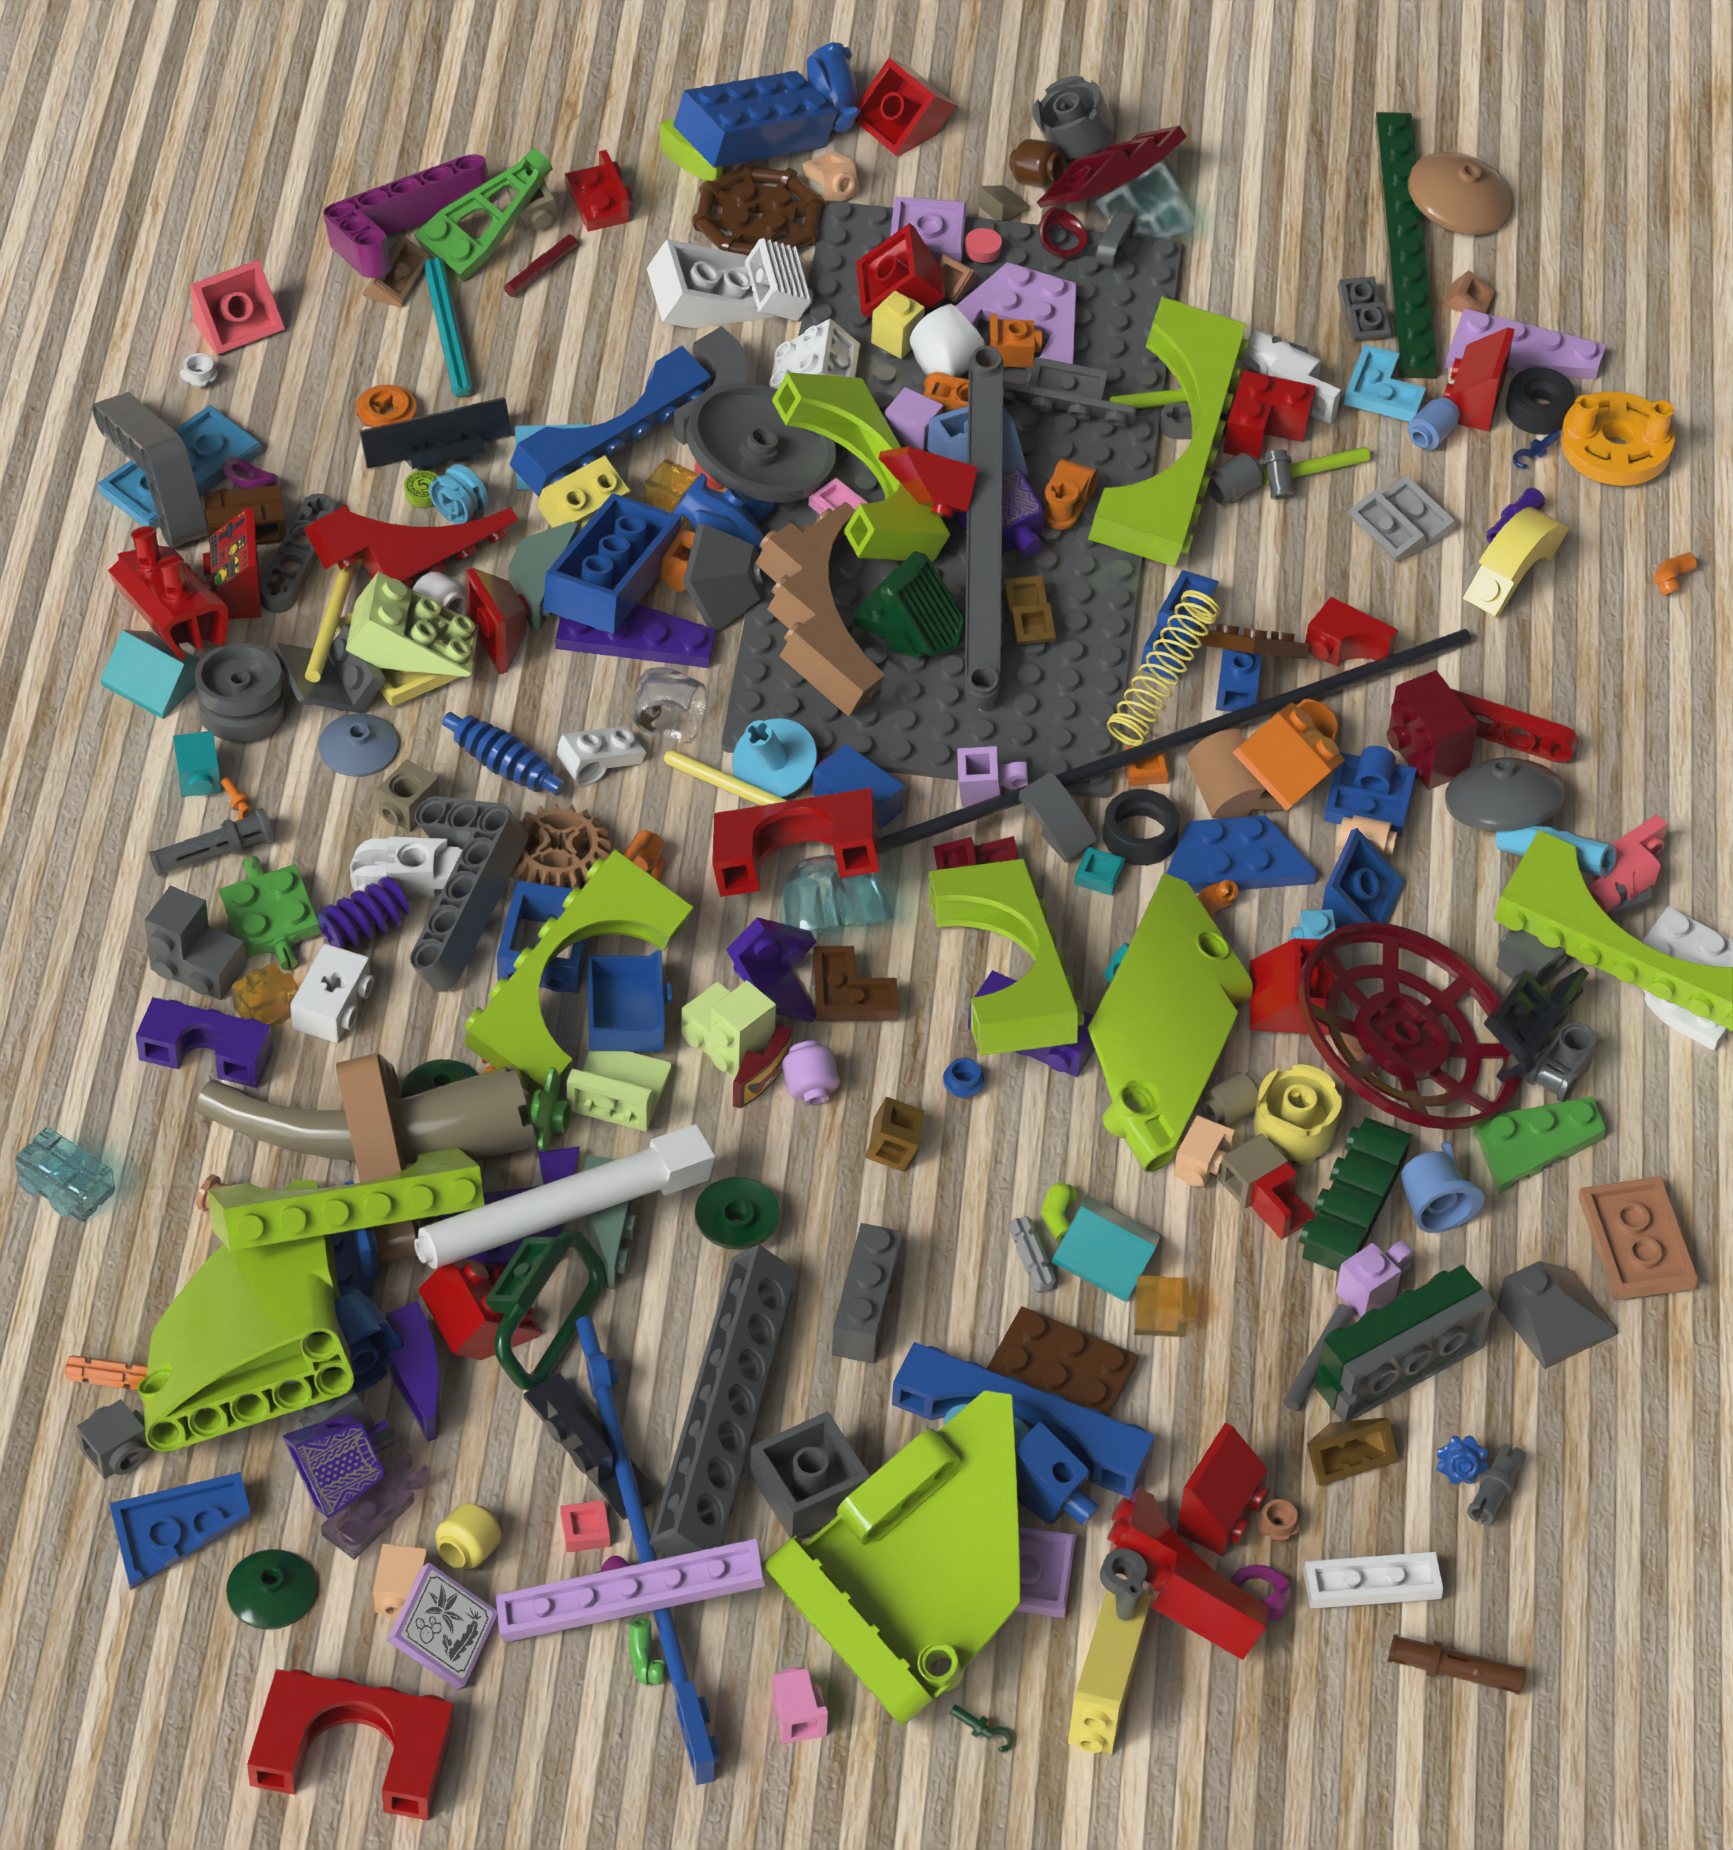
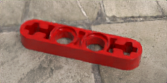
M1452 689L1478 723L1477 737L1557 763L1571 760L1578 744V736L1571 728ZM1476 715L1485 716L1493 723L1483 722ZM1513 727L1526 730L1530 735H1522L1516 732Z

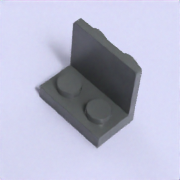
M345 624L332 642L321 678L318 682H311L305 678L313 649L279 642L275 645L273 651L279 659L281 668L299 702L306 705L334 708L339 711L346 710L363 713L384 684L386 679L379 667L346 651L351 624Z

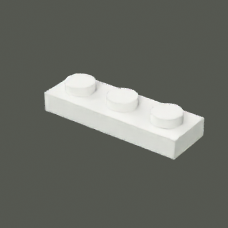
M1436 1552L1305 1561L1303 1573L1310 1609L1441 1599L1443 1594Z

